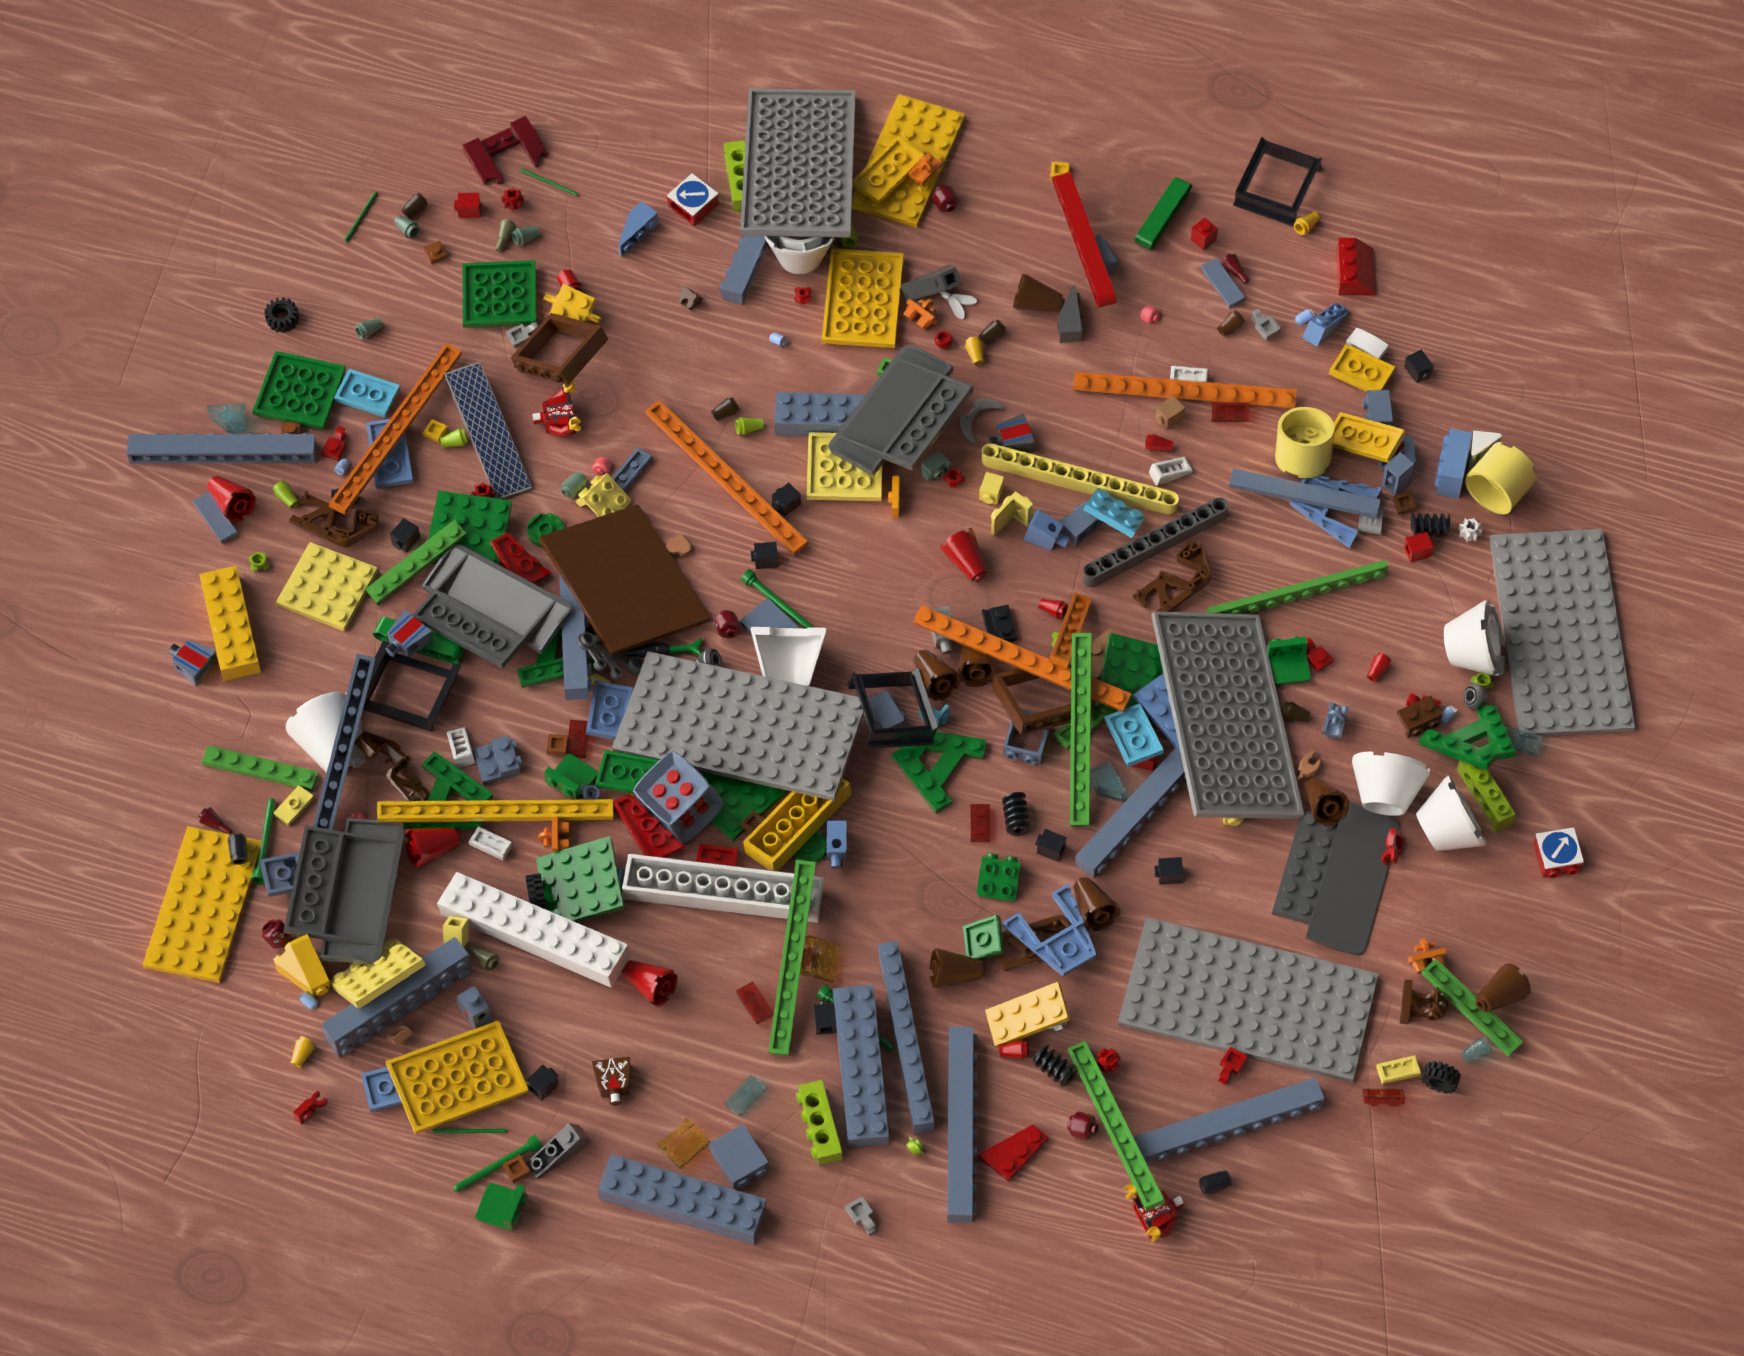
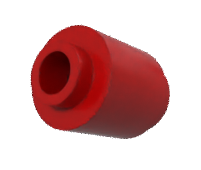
M567 269L562 270L557 277L560 286L562 287L565 284L581 292V284L574 272Z

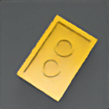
M1345 344L1330 368L1329 375L1365 392L1383 390L1394 373L1395 366Z

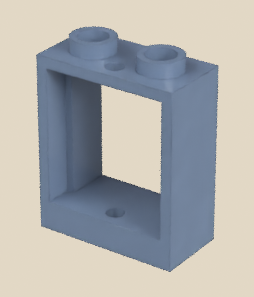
M1021 709L1025 716L1036 713ZM1011 720L1003 746V756L1010 760L1025 761L1030 765H1041L1051 728L1043 730V737L1037 753L1011 746L1016 727Z

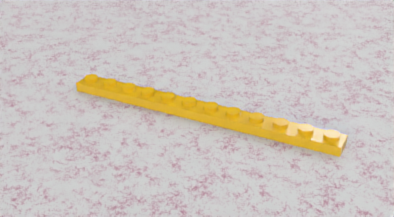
M613 799L377 801V822L552 821V817H558V821L613 820Z

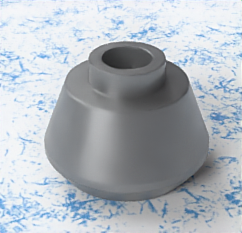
M711 647L700 653L697 662L721 667L722 664L719 652Z
M1471 683L1465 688L1463 701L1469 709H1477L1487 702V691L1477 683Z

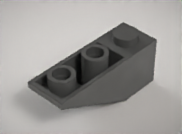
M948 264L900 286L907 302L909 299L916 300L946 291L962 284L957 268Z
M1075 285L1072 286L1058 316L1059 343L1081 341L1082 334H1085V325L1080 320V318H1083L1082 307H1078L1080 292H1076Z
M568 1123L526 1164L538 1179L576 1155L591 1140L580 1125Z

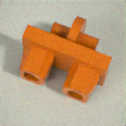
M929 152L924 157H921L918 160L919 163L908 173V176L914 179V183L920 187L943 165V161L936 159Z
M929 298L926 301L921 299L919 304L922 307L911 299L906 302L908 305L904 312L906 318L913 321L917 315H920L921 318L916 324L924 331L931 325L936 326L938 321L929 313V311L931 313L936 311L932 307L934 304L932 299Z
M552 817V833L546 827L544 832L538 834V840L544 843V847H549L552 842L553 853L568 849L569 839H559V835H569V822H558V817Z
M1422 938L1420 939V945L1414 946L1415 952L1422 951V953L1407 957L1408 963H1412L1416 973L1423 971L1427 967L1425 959L1431 958L1432 962L1437 959L1444 966V954L1447 953L1446 948L1429 951L1430 948L1435 947L1434 942L1427 943V940Z

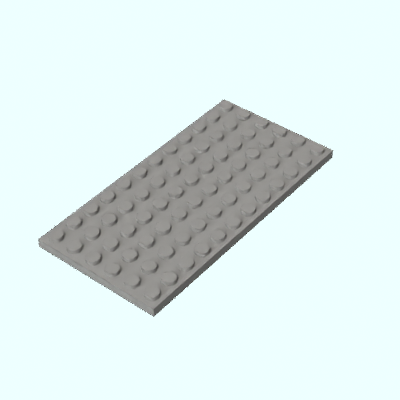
M749 89L740 235L850 237L855 90Z
M1603 529L1490 535L1489 541L1519 738L1634 731L1635 724Z
M1154 611L1151 617L1194 817L1300 819L1303 817V806L1259 615Z
M648 651L612 750L613 752L658 760L671 751H675L697 771L835 801L864 713L859 697Z
M1146 917L1118 1025L1227 1052L1229 1047H1232L1249 1058L1353 1083L1378 973Z

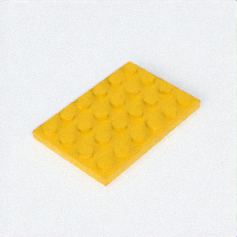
M831 248L822 344L895 348L904 253Z
M499 1020L386 1061L387 1069L415 1134L529 1092Z

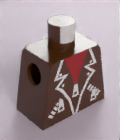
M630 1057L592 1061L593 1072L601 1097H609L611 1106L621 1105V1096L630 1093Z

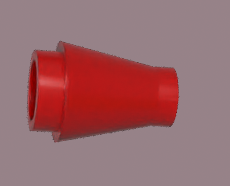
M1154 433L1152 435L1147 434L1145 449H1149V451L1171 452L1173 441Z
M1042 598L1038 608L1057 619H1063L1066 615L1068 604H1065L1064 601Z
M1383 653L1375 655L1367 678L1377 682L1381 675L1391 666L1390 657Z
M1019 1040L999 1045L1000 1057L1024 1060V1058L1029 1057L1028 1042Z

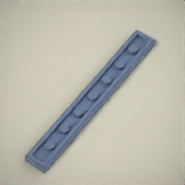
M1233 469L1229 488L1377 518L1381 500Z

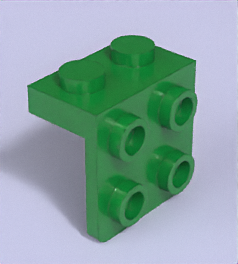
M1295 636L1290 639L1268 641L1267 652L1275 685L1310 681L1311 675L1306 656V637Z
M567 754L555 769L547 767L544 771L545 783L560 791L564 796L572 800H579L583 795L582 785L587 784L590 786L597 778L598 771L572 754Z
M987 852V855H983L977 895L1014 901L1022 861H1019L1016 856L1009 855L1006 858H1000L997 853Z
M489 1183L475 1214L476 1220L513 1232L515 1224H518L520 1221L521 1209L528 1200L525 1186L517 1184L516 1189L513 1190Z

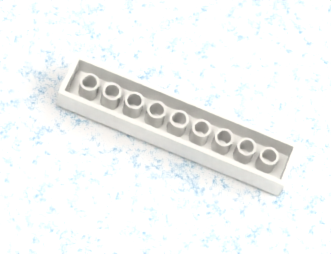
M628 854L622 893L623 899L788 919L794 874ZM814 876L808 922L818 923L824 889L823 877Z
M456 872L437 902L441 915L445 917L467 918L469 927L611 988L631 956L628 944Z

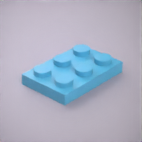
M349 369L334 400L335 402L386 418L400 391V385Z
M1098 488L1083 509L1131 538L1146 518L1139 510L1129 507L1123 501L1117 500L1106 491Z
M1140 703L1126 708L1124 712L1118 711L1104 716L1105 722L1127 767L1163 754V748Z

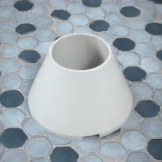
M764 236L781 266L786 271L794 274H806L814 271L821 263L835 238Z
M1484 600L1445 625V649L1452 666L1493 676H1501L1505 665V656H1501V646H1504L1502 629L1495 606L1489 605L1491 603L1490 600Z
M1362 752L1355 754L1352 758V765L1363 808L1382 815L1399 816L1405 814L1430 775V768L1427 770L1426 764L1399 754L1384 752V756L1374 755V752Z
M1450 775L1444 778L1416 813L1426 836L1436 851L1487 845L1486 838L1482 836L1480 832L1482 830L1461 791L1454 785L1455 782Z

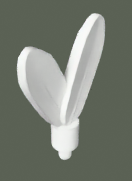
M947 291L939 292L943 298L948 300L955 316L961 320L965 317V312L961 305L971 306L977 303V300L972 296L951 295Z

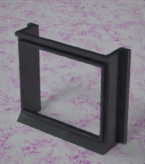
M1261 136L1236 189L1233 206L1294 227L1298 210L1316 172L1321 170L1322 158L1319 157L1318 159L1266 141ZM1264 154L1309 169L1292 207L1247 192Z
M382 641L375 656V664L363 710L433 732L434 724L456 678L459 676L461 665L454 663L451 670L398 653L392 657L385 649L390 645V642ZM390 660L446 678L428 718L371 701V697Z
M919 668L909 672L852 673L850 681H847L848 689H856L869 728V735L866 741L868 749L934 745L933 739L938 726ZM913 686L925 726L877 728L865 688Z

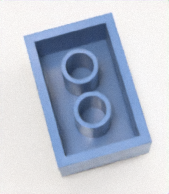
M1450 428L1449 435H1445L1434 487H1438L1436 495L1459 499L1472 432Z

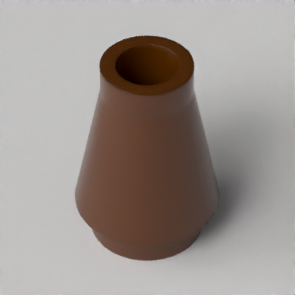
M1235 310L1228 314L1221 325L1217 327V330L1222 336H1225L1241 327L1245 320Z

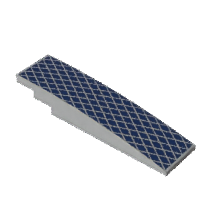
M480 362L445 373V378L452 392L460 418L489 485H492V491H495V498L504 500L532 490Z

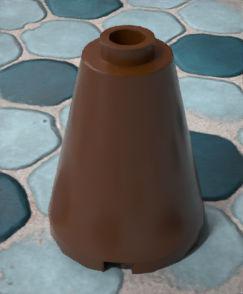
M1022 274L1018 291L1015 294L1013 308L1058 312L1059 309L1063 308L1065 299L1062 298L1063 294L1028 274Z
M962 645L958 667L960 682L962 680L969 687H980L986 685L988 680H993L994 674H996V667L991 657Z
M920 650L916 653L914 664L916 669L919 668L928 698H931L933 701H939L952 695L950 692L954 688L957 690L960 684V676L957 671L929 650Z
M1311 778L1305 784V792L1312 815L1319 824L1325 826L1335 825L1339 823L1338 820L1340 818H1344L1347 815L1350 802L1343 792L1320 778Z
M1081 877L1076 880L1073 889L1086 929L1100 931L1111 926L1114 923L1113 919L1115 916L1119 917L1120 915L1118 904L1090 878Z
M935 948L930 957L929 970H932L933 976H930V983L932 988H941L981 980L982 976H985L986 966L980 959Z
M1506 963L1499 968L1476 996V1006L1483 1012H1490L1526 999L1531 992L1528 978L1525 974L1521 975L1518 972L1520 968Z

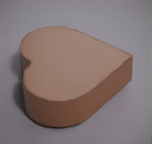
M678 534L666 545L671 556H687L691 552L690 543L681 534Z

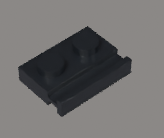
M1009 605L992 607L989 610L982 609L981 613L987 633L1008 642L1017 641Z

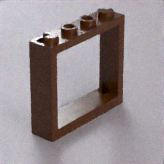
M550 313L513 354L511 360L514 363V368H517L520 373L524 372L531 376H538L545 380L548 379L556 383L569 385L609 339L601 326ZM556 331L585 339L561 367L532 359Z
M1016 668L994 674L992 689L1019 734L1023 736L1071 723V704L1025 716L1008 686L1039 679L1040 677Z

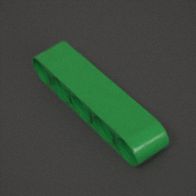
M1176 176L1173 178L1135 237V243L1150 250L1154 248L1188 197L1192 188L1191 183Z
M380 617L373 636L380 641L389 642L387 633L397 620ZM432 632L433 641L416 652L450 664H459L465 648L438 633Z

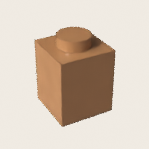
M1172 396L1156 407L1155 419L1160 425L1168 429L1184 418L1185 408Z

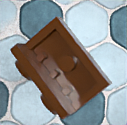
M1432 696L1397 712V716L1406 729L1405 735L1407 738L1412 735L1414 737L1418 736L1423 730L1428 728L1433 729L1437 727L1443 715Z

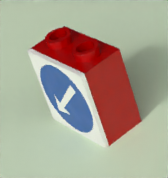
M690 174L667 195L668 207L693 226L698 224L719 205L717 191L709 187L694 174Z
M1574 827L1535 834L1533 845L1543 878H1556L1563 874L1575 875L1581 872L1584 861Z

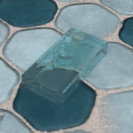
M1505 725L1515 750L1535 756L1538 755L1543 736Z
M751 1074L724 1104L740 1117L767 1088Z

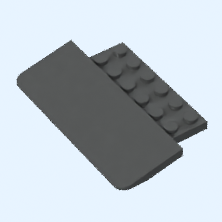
M904 346L829 442V451L873 477L886 460L914 471L971 395L973 387L949 377L954 371L953 365L915 346Z
M457 544L447 550L422 584L423 590L430 593V595L412 616L427 628L503 669L523 645L543 654L570 615L571 606L567 601L465 546Z
M1352 802L1349 804L1347 815L1344 818H1340L1338 820L1339 823L1330 826L1319 824L1314 819L1312 812L1304 811V816L1299 819L1272 914L1309 924L1306 939L1340 952L1360 955L1366 948L1390 859L1387 865L1381 861L1383 853L1388 850L1385 846L1386 838L1388 837L1389 829L1396 828L1399 831V825L1391 817L1368 811Z
M347 818L345 832L305 825L284 933L299 936L307 934L310 938L322 939L320 961L374 964V962L378 961L382 954L403 843V826L394 822H377V820Z

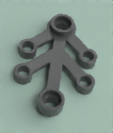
M585 632L577 637L579 647L587 650L595 660L593 666L597 671H603L608 664L611 668L610 676L613 679H619L623 672L614 661L626 666L627 671L631 674H637L641 671L643 662L639 658L632 657L628 660L618 654L610 656L605 646H600L604 644L598 635L593 636Z

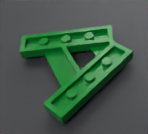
M562 626L544 653H538L536 664L517 668L521 688L564 678L563 658L555 659L559 639L562 640ZM586 629V632H589V633L592 634L593 636H594V635H597V634H595V633H593V632H591V631H589V630ZM592 656L591 659L587 660V664H591V672L596 671L593 666L594 659Z
M1486 705L1477 708L1478 721L1447 735L1428 729L1419 738V745L1484 770H1487L1496 760L1516 756L1515 748L1496 705ZM1487 737L1489 742L1480 748L1471 745V743Z
M936 731L933 739L934 745L902 747L892 753L891 758L935 814L952 804V800L941 786L962 757L984 759L987 739ZM924 751L943 753L930 772L919 760Z
M435 751L422 763V768L436 778L428 801H447L451 789L463 797L465 801H485L493 798V793ZM482 821L403 822L404 832L408 829L454 827L455 830L477 829L478 826L482 828Z

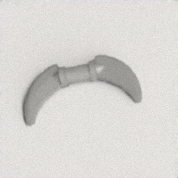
M992 399L976 400L973 403L972 410L968 414L961 416L960 427L968 440L973 443L976 442L971 429L974 417L985 409L995 408L1004 410V406Z

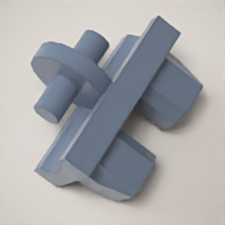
M1330 702L1322 734L1326 735L1327 738L1341 739L1349 706H1340Z

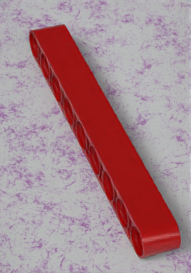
M1071 172L1052 176L1057 197L1098 308L1116 304V295L1073 176Z

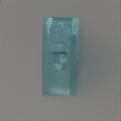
M245 403L207 406L210 419L227 433L239 434L247 432Z
M1110 761L1091 769L1090 788H1094L1097 795L1119 802L1127 801V791Z

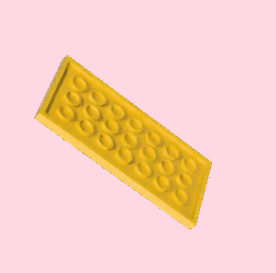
M898 94L867 165L897 136L924 155L928 152L931 153L933 157L943 161V165L922 187L914 183V179L907 176L880 204H877L855 189L852 196L851 209L917 228L964 122L965 113Z
M187 826L143 961V968L220 983L252 883V871L255 870L258 864L262 840L246 838L247 862L235 865L232 864L227 842L231 834Z

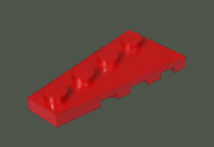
M631 794L613 801L615 810L643 856L667 858L684 850V845L678 842L668 829L666 830L661 826L660 822L655 817H652L647 812V809Z

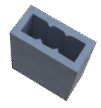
M744 1124L708 1144L710 1154L734 1190L744 1188L751 1180L756 1177L761 1178L769 1171L767 1159Z

